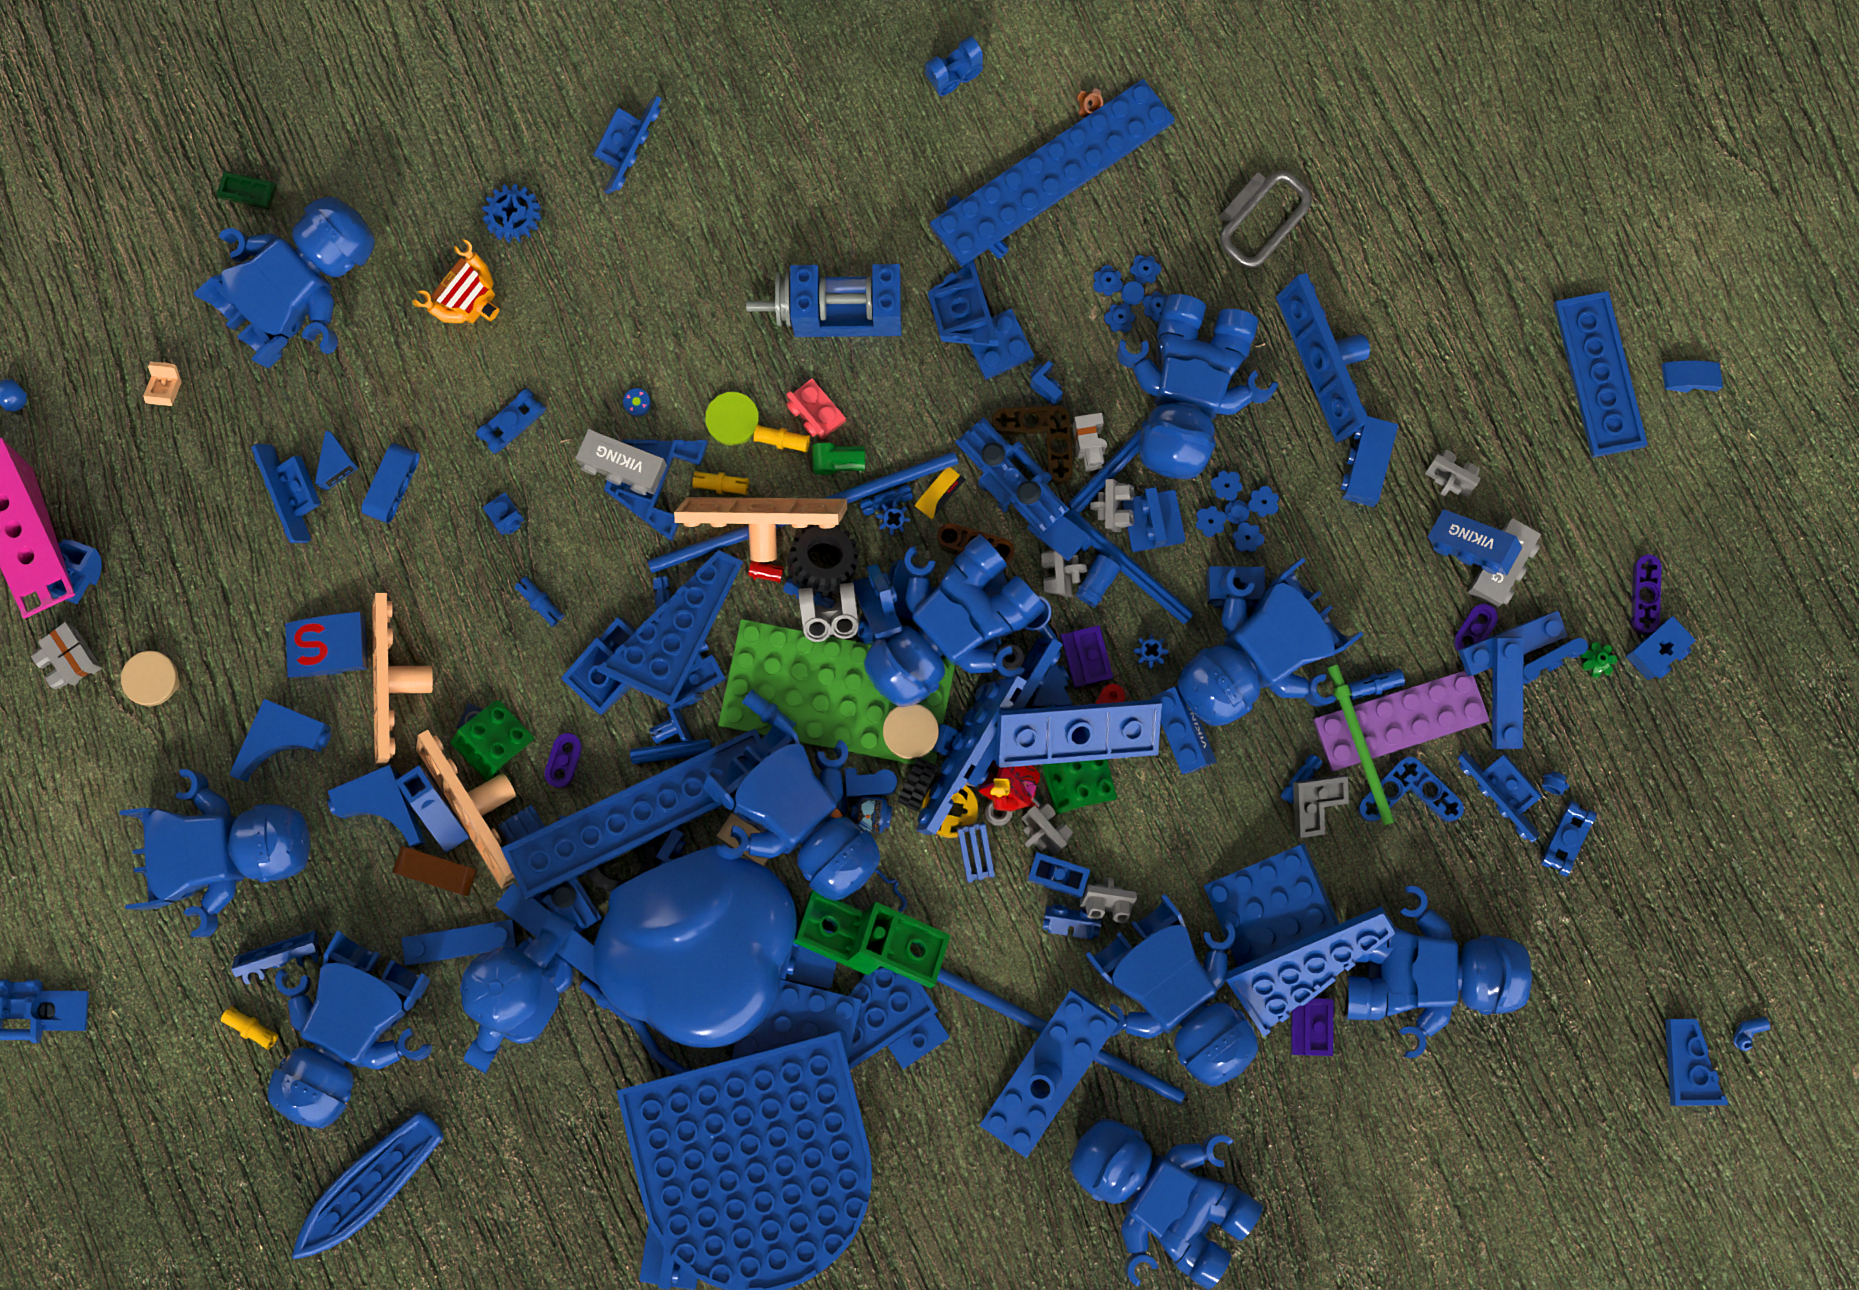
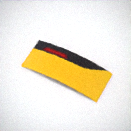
M951 467L946 468L914 506L930 519H933L966 479Z

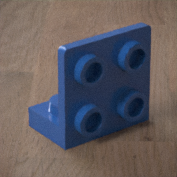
M794 943L781 967L780 978L830 989L837 962Z

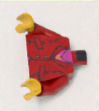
M992 760L988 767L989 774L986 780L979 786L978 791L993 801V807L996 810L1013 812L1026 806L1030 809L1033 806L1038 808L1042 804L1043 798L1035 791L1040 780V774L1033 765L999 768L996 765V760Z

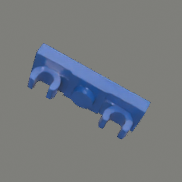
M316 930L236 955L232 965L234 976L243 975L244 983L250 984L251 975L249 973L255 972L259 975L260 980H263L266 973L265 969L282 967L290 959L296 958L297 964L300 967H303L305 964L304 955H310L315 963L318 962L319 951L317 946L319 937Z

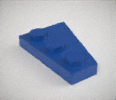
M1665 1019L1670 1106L1729 1105L1726 1096L1722 1095L1717 1071L1713 1070L1708 1057L1709 1050L1698 1020Z

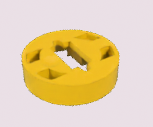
M966 785L962 790L967 792V800L960 794V790L953 794L951 799L953 803L963 804V809H967L968 813L962 814L961 817L947 815L941 825V830L937 831V835L955 838L958 837L957 831L951 832L952 828L976 823L978 818L977 799L972 790ZM930 790L924 798L922 809L928 805Z

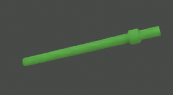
M1338 664L1328 667L1327 669L1335 688L1332 690L1333 694L1337 697L1336 700L1340 702L1383 824L1385 826L1394 823L1395 821L1349 697L1352 695L1348 684L1345 685Z

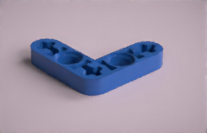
M1406 757L1398 762L1380 781L1382 788L1386 782H1393L1398 788L1395 797L1386 796L1390 808L1410 789L1443 821H1455L1463 814L1464 806L1461 800L1425 765L1414 757ZM1404 764L1407 766L1413 764L1415 766L1413 769L1415 776L1412 774L1406 776L1402 780L1404 783H1407L1404 787L1401 780L1394 777L1393 774L1396 773L1397 777H1399L1406 770L1403 766ZM1425 782H1432L1436 785L1437 793L1434 797L1424 795L1422 787ZM1372 791L1358 805L1359 816L1367 822H1374L1381 818L1377 807L1375 809L1377 815L1373 813L1367 815L1365 813L1367 810L1365 804L1371 805L1375 802ZM1444 793L1446 797L1442 800L1448 805L1454 803L1456 806L1454 812L1456 814L1446 815L1444 813L1446 807L1441 802L1437 806L1433 802Z

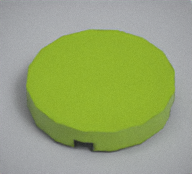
M726 392L718 395L710 402L706 410L705 423L710 435L717 442L726 446H734L746 443L754 436L755 428L759 425V413L755 403L748 396L739 392Z

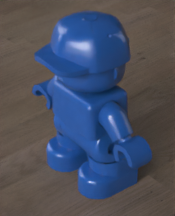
M332 196L319 198L304 208L306 213L294 226L292 232L293 240L297 247L272 233L248 237L234 228H227L221 231L219 234L220 239L230 244L237 240L239 241L238 248L231 252L230 258L241 262L249 258L250 255L255 257L223 270L222 274L210 277L208 281L193 293L196 297L217 308L229 320L226 323L229 328L236 330L247 319L252 323L237 338L247 343L257 352L251 359L266 368H271L283 356L282 349L287 345L289 338L296 335L301 329L306 315L309 316L310 322L313 323L306 326L301 337L308 341H314L318 334L323 333V340L319 344L321 352L330 354L337 348V335L332 329L327 327V324L331 323L334 300L330 293L332 287L321 272L331 277H341L352 269L355 264L362 267L371 255L375 244L373 233L363 217L354 208L338 198Z
M1169 295L1163 306L1156 331L1157 340H1159L1157 349L1160 370L1151 359H1146L1149 347L1147 340L1141 343L1140 353L1138 354L1129 353L1125 347L1126 341L1120 340L1116 355L1118 361L1127 368H1133L1141 389L1155 396L1154 402L1158 406L1151 411L1148 420L1143 422L1139 441V455L1142 464L1151 471L1173 479L1196 478L1207 466L1216 446L1214 439L1215 426L1212 422L1216 415H1234L1251 402L1264 403L1273 396L1278 382H1271L1266 390L1259 389L1254 383L1258 377L1256 370L1250 374L1245 386L1239 385L1227 389L1229 382L1249 356L1251 344L1256 335L1259 322L1256 316L1249 312L1238 309L1221 310L1214 326V336L1211 342L1208 343L1198 340V330L1203 322L1206 305L1201 300L1189 295Z
M978 534L955 557L953 564L946 572L939 587L931 594L930 580L926 579V577L935 570L936 562L929 561L925 568H915L912 565V561L918 553L915 546L909 548L904 560L905 566L912 575V578H909L905 602L913 614V620L920 631L917 632L909 626H902L901 632L895 633L891 637L878 638L868 650L864 660L865 671L879 693L900 707L913 706L930 696V693L938 689L939 682L945 675V665L940 658L942 655L952 665H958L964 671L971 674L993 672V669H997L1004 678L1022 676L1025 668L1019 666L1017 669L1010 671L1005 669L1002 664L1006 656L1012 655V647L1002 649L998 655H994V651L980 648L986 643L1013 634V631L1016 632L1025 628L1044 612L1043 603L1032 589L1017 575L1003 586L1000 593H997L988 584L990 579H994L1007 567V564L994 547L981 534Z
M1304 558L1290 564L1272 580L1269 588L1263 593L1254 606L1252 613L1248 616L1247 604L1243 597L1251 593L1255 583H1247L1243 586L1242 590L1234 587L1232 581L1233 576L1237 573L1236 568L1222 575L1219 582L1220 590L1224 596L1229 598L1225 600L1221 618L1222 626L1227 634L1224 639L1225 645H1215L1210 649H1202L1198 655L1194 656L1185 665L1177 681L1180 694L1186 705L1204 723L1210 726H1222L1238 720L1252 710V704L1260 696L1261 688L1269 687L1274 694L1281 698H1305L1310 705L1316 707L1330 704L1337 699L1332 694L1323 698L1317 692V684L1325 681L1326 674L1315 676L1307 681V678L1292 673L1303 665L1340 653L1363 636V633L1358 632L1350 636L1341 634L1328 618L1327 612L1332 609L1331 605L1326 606L1318 613L1310 604L1322 593L1320 591L1315 593L1308 591L1296 578L1294 570L1306 561Z
M778 715L767 735L754 747L751 748L748 745L744 750V754L756 766L749 774L742 763L734 757L728 768L717 779L708 775L703 785L704 791L715 802L722 803L742 821L757 827L758 831L761 832L751 833L748 837L743 829L733 825L730 837L737 839L739 847L732 849L725 844L719 845L716 848L718 855L732 860L740 858L745 851H748L749 855L771 859L782 853L790 854L802 844L803 846L797 856V865L803 872L804 877L811 881L809 887L824 898L836 901L844 899L856 890H859L878 867L880 861L878 845L868 830L864 831L860 825L855 824L846 817L833 818L827 822L843 796L842 777L839 770L848 757L846 744L842 740H838L834 748V752L838 756L837 760H828L824 752L818 751L816 753L815 762L822 770L818 780L813 773L804 747L800 745L796 732Z
M189 769L179 770L181 777L190 778L192 784L187 793L178 792L175 797L181 800L194 801L195 806L203 815L188 816L168 812L160 808H135L119 811V815L136 817L143 823L144 848L132 851L136 855L145 854L146 866L134 868V872L144 874L147 878L148 902L125 905V909H158L168 906L175 901L189 898L208 888L201 900V907L192 906L183 911L187 916L196 917L199 915L201 918L199 928L191 931L190 937L206 938L211 936L218 927L217 914L234 898L236 882L242 881L245 877L260 882L279 881L298 874L307 865L311 838L305 818L300 811L287 805L259 804L254 806L253 810L244 811L237 817L231 816L227 800L208 788V779L204 774Z
M1416 886L1404 887L1406 894L1416 896L1418 907L1412 911L1403 908L1399 914L1407 918L1416 917L1418 919L1416 924L1425 936H1416L1394 927L1395 934L1370 954L1365 953L1355 961V963H1366L1369 961L1368 978L1346 976V981H1348V1013L1344 1015V1020L1379 1021L1387 1016L1414 1008H1425L1415 1021L1417 1024L1415 1027L1408 1026L1397 1030L1401 1035L1411 1033L1416 1037L1417 1046L1415 1049L1404 1051L1402 1056L1415 1058L1424 1052L1427 1043L1426 1036L1432 1037L1448 1025L1452 1014V1007L1458 1002V991L1463 1004L1469 1009L1479 1010L1483 1015L1514 1012L1525 1006L1529 999L1532 985V968L1526 947L1515 940L1505 937L1483 935L1479 939L1469 940L1462 947L1458 957V943L1453 940L1449 923L1432 908L1430 910L1426 908L1428 903L1427 896L1422 889Z
M1164 894L1161 896V904L1158 908L1137 923L1133 921L1131 923L1135 931L1144 940L1132 949L1125 937L1119 932L1116 939L1095 956H1092L1090 952L1086 953L1088 962L1107 984L1114 986L1115 989L1139 1004L1145 1011L1129 1012L1128 1015H1124L1117 1005L1111 1003L1110 1012L1114 1013L1120 1021L1109 1037H1114L1125 1029L1127 1034L1149 1039L1163 1032L1171 1033L1181 1026L1182 1028L1177 1032L1174 1039V1047L1178 1053L1179 1062L1199 1082L1211 1087L1220 1086L1244 1072L1258 1053V1042L1255 1032L1241 1011L1235 1010L1229 1004L1223 1002L1208 1006L1215 999L1216 991L1226 981L1228 955L1224 952L1233 945L1235 929L1230 922H1226L1224 930L1228 934V938L1222 943L1213 941L1210 933L1204 932V942L1210 949V952H1206L1202 967L1195 956L1181 914Z
M554 911L542 926L540 935L537 938L531 936L528 941L525 939L515 949L507 946L495 948L478 955L477 958L469 963V966L463 973L460 987L462 1007L464 1012L478 1022L480 1026L477 1038L472 1042L464 1056L466 1063L487 1074L491 1062L500 1050V1043L504 1037L512 1042L524 1044L531 1043L541 1036L559 1004V994L565 992L572 985L575 977L574 966L556 953L562 947L569 933L575 928L576 924Z
M338 930L324 953L317 997L314 1004H312L309 996L305 995L310 989L311 978L307 975L302 976L300 984L295 988L289 989L287 987L289 974L284 969H280L276 974L275 984L280 992L290 998L288 1008L291 1025L300 1033L304 1040L315 1045L314 1049L298 1047L292 1050L287 1058H283L279 1063V1070L274 1069L268 1086V1100L271 1105L287 1119L297 1124L322 1129L334 1123L347 1108V1105L344 1103L348 1102L351 1097L354 1077L350 1069L344 1066L345 1062L358 1068L382 1069L401 1060L400 1056L403 1055L413 1061L427 1058L432 1051L431 1044H423L419 1050L413 1052L408 1049L409 1040L414 1037V1032L411 1028L406 1029L400 1035L397 1043L395 1040L384 1042L382 1040L385 1034L403 1019L416 1000L422 997L431 980L422 973L419 976L405 969L391 959L380 981L370 975V973L375 968L381 955L376 951L372 952L356 944Z
M1100 1119L1095 1122L1078 1141L1071 1156L1069 1166L1077 1183L1097 1201L1104 1200L1110 1204H1120L1127 1200L1124 1205L1127 1215L1122 1222L1121 1233L1127 1252L1131 1253L1125 1262V1273L1134 1285L1140 1287L1141 1280L1134 1273L1138 1263L1147 1262L1152 1269L1159 1268L1157 1262L1149 1254H1146V1250L1149 1249L1148 1231L1156 1237L1165 1252L1173 1260L1172 1262L1177 1269L1206 1290L1212 1289L1224 1274L1232 1255L1216 1242L1209 1240L1205 1236L1212 1224L1215 1223L1232 1237L1242 1241L1257 1223L1263 1210V1204L1233 1184L1192 1174L1188 1170L1203 1165L1204 1160L1215 1166L1224 1167L1223 1160L1214 1157L1213 1148L1219 1142H1224L1227 1145L1232 1144L1234 1141L1230 1137L1221 1133H1214L1204 1140L1202 1146L1200 1143L1177 1144L1169 1150L1165 1157L1157 1156L1153 1162L1151 1147L1143 1139V1135L1130 1126L1113 1119Z

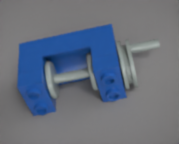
M872 264L873 277H820L818 265H790V272H786L785 277H782L781 272H776L775 301H746V311H776L777 326L781 327L783 321H786L787 326L793 327L795 337L902 336L900 264Z

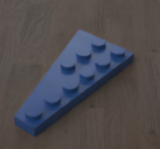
M718 550L696 571L695 575L685 585H682L624 644H621L615 650V653L606 662H603L597 668V672L673 706L743 565V561Z

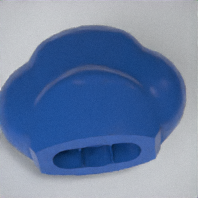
M719 845L669 861L627 881L611 891L608 902L609 909L598 931L593 950V966L598 986L605 997L618 1010L633 1019L651 1022L662 1034L677 1043L698 1048L722 1047L735 1043L749 1035L765 1019L777 999L781 967L793 947L797 930V913L792 896L779 877L767 867L751 859L740 857L729 860L719 856L716 852V848Z

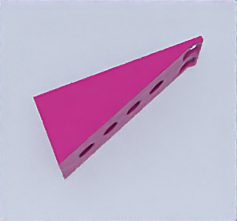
M0 438V568L20 609L21 615L25 619L74 596L75 592L34 470L3 438ZM62 579L67 592L65 595L53 599L47 586ZM36 591L41 605L28 611L23 597Z

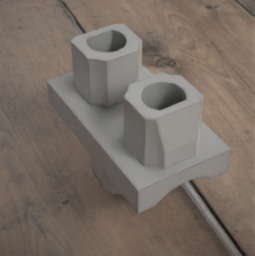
M1444 450L1440 455L1437 454L1425 474L1435 479V483L1443 486L1440 492L1441 495L1446 496L1450 490L1457 495L1460 493L1468 498L1481 479L1478 477L1479 467L1472 463H1466L1461 468L1454 464L1457 457L1448 450Z
M1106 479L1105 492L1098 493V502L1090 503V510L1098 511V520H1105L1106 529H1111L1112 532H1121V528L1134 525L1133 511L1122 510V501L1134 499V486L1120 483L1114 479Z
M1054 550L1041 553L1043 568H1055L1056 577L1044 578V591L1048 594H1059L1065 598L1073 597L1072 583H1080V574L1087 572V565L1079 564L1078 555H1074L1067 561Z
M1048 803L1038 808L1033 806L1021 819L1028 826L1023 831L1030 838L1024 845L1029 848L1035 844L1040 851L1046 848L1054 857L1067 845L1066 842L1073 832L1064 823L1056 829L1049 823V820L1055 815V811Z
M1106 877L1103 884L1087 885L1085 894L1080 899V907L1086 908L1088 918L1100 919L1105 911L1113 912V920L1115 922L1126 923L1131 915V909L1137 900V894L1133 891L1122 890V887L1114 886L1113 878Z

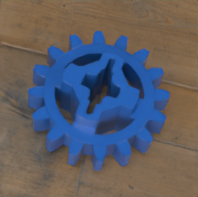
M517 184L513 185L512 190L503 185V192L494 189L495 197H487L486 200L489 206L482 208L484 213L487 214L483 217L485 224H489L487 226L489 232H495L498 240L505 236L507 243H511L512 237H516L517 241L521 242V236L524 234L530 238L529 230H538L535 221L542 220L540 213H538L541 207L539 203H535L537 198L534 193L529 195L526 187L519 191ZM520 200L524 201L529 206V209L521 206ZM495 218H498L499 221H503L504 227L500 226L496 222Z

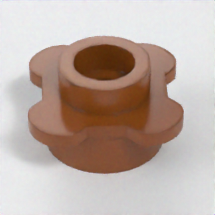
M1093 88L1089 92L1080 91L1077 94V100L1080 105L1078 113L1081 117H1087L1088 114L1103 106L1101 91L1097 88Z

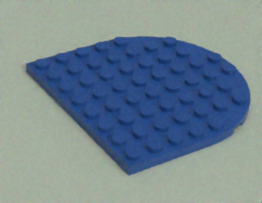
M840 1031L616 1091L648 1221L657 1239H659L672 1259L696 1278L724 1290H785L810 1280L826 1269L844 1252L856 1235L868 1206L871 1192L872 1165L869 1145Z

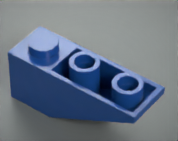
M417 766L396 780L412 808L445 853L470 838L427 769Z

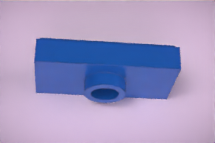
M934 1014L889 1044L888 1047L902 1069H905L950 1037Z

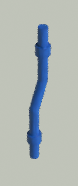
M587 979L583 981L580 989L597 1000L596 1004L604 1010L608 1008L630 1024L655 1061L675 1075L692 1071L691 1068H684L659 1049L643 1021L625 1015L605 997L600 988Z

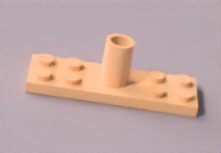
M686 497L674 512L675 523H683L687 527L698 526L700 523H710L712 527H723L727 523L748 524L750 559L755 562H769L777 559L776 524H792L794 528H804L808 524L819 525L820 528H833L839 525L847 511V499Z
M375 593L372 602L375 766H386L389 759L395 755V738H390L389 731H392V727H394V710H389V693H432L433 686L432 666H388V650L391 649L393 644V629L387 628V623H390V618H392V601H387V593Z
M426 730L418 735L416 752L500 888L503 889L512 883L514 875L499 845L502 843L500 836L495 829H489L482 816L515 798V791L508 778L501 773L473 790L466 792L456 776L458 773L456 765L451 759L446 760L442 753L444 748L441 741L436 735L432 737L429 730Z

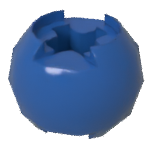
M13 379L1 380L0 405L6 411L16 412L22 409L27 403V394Z

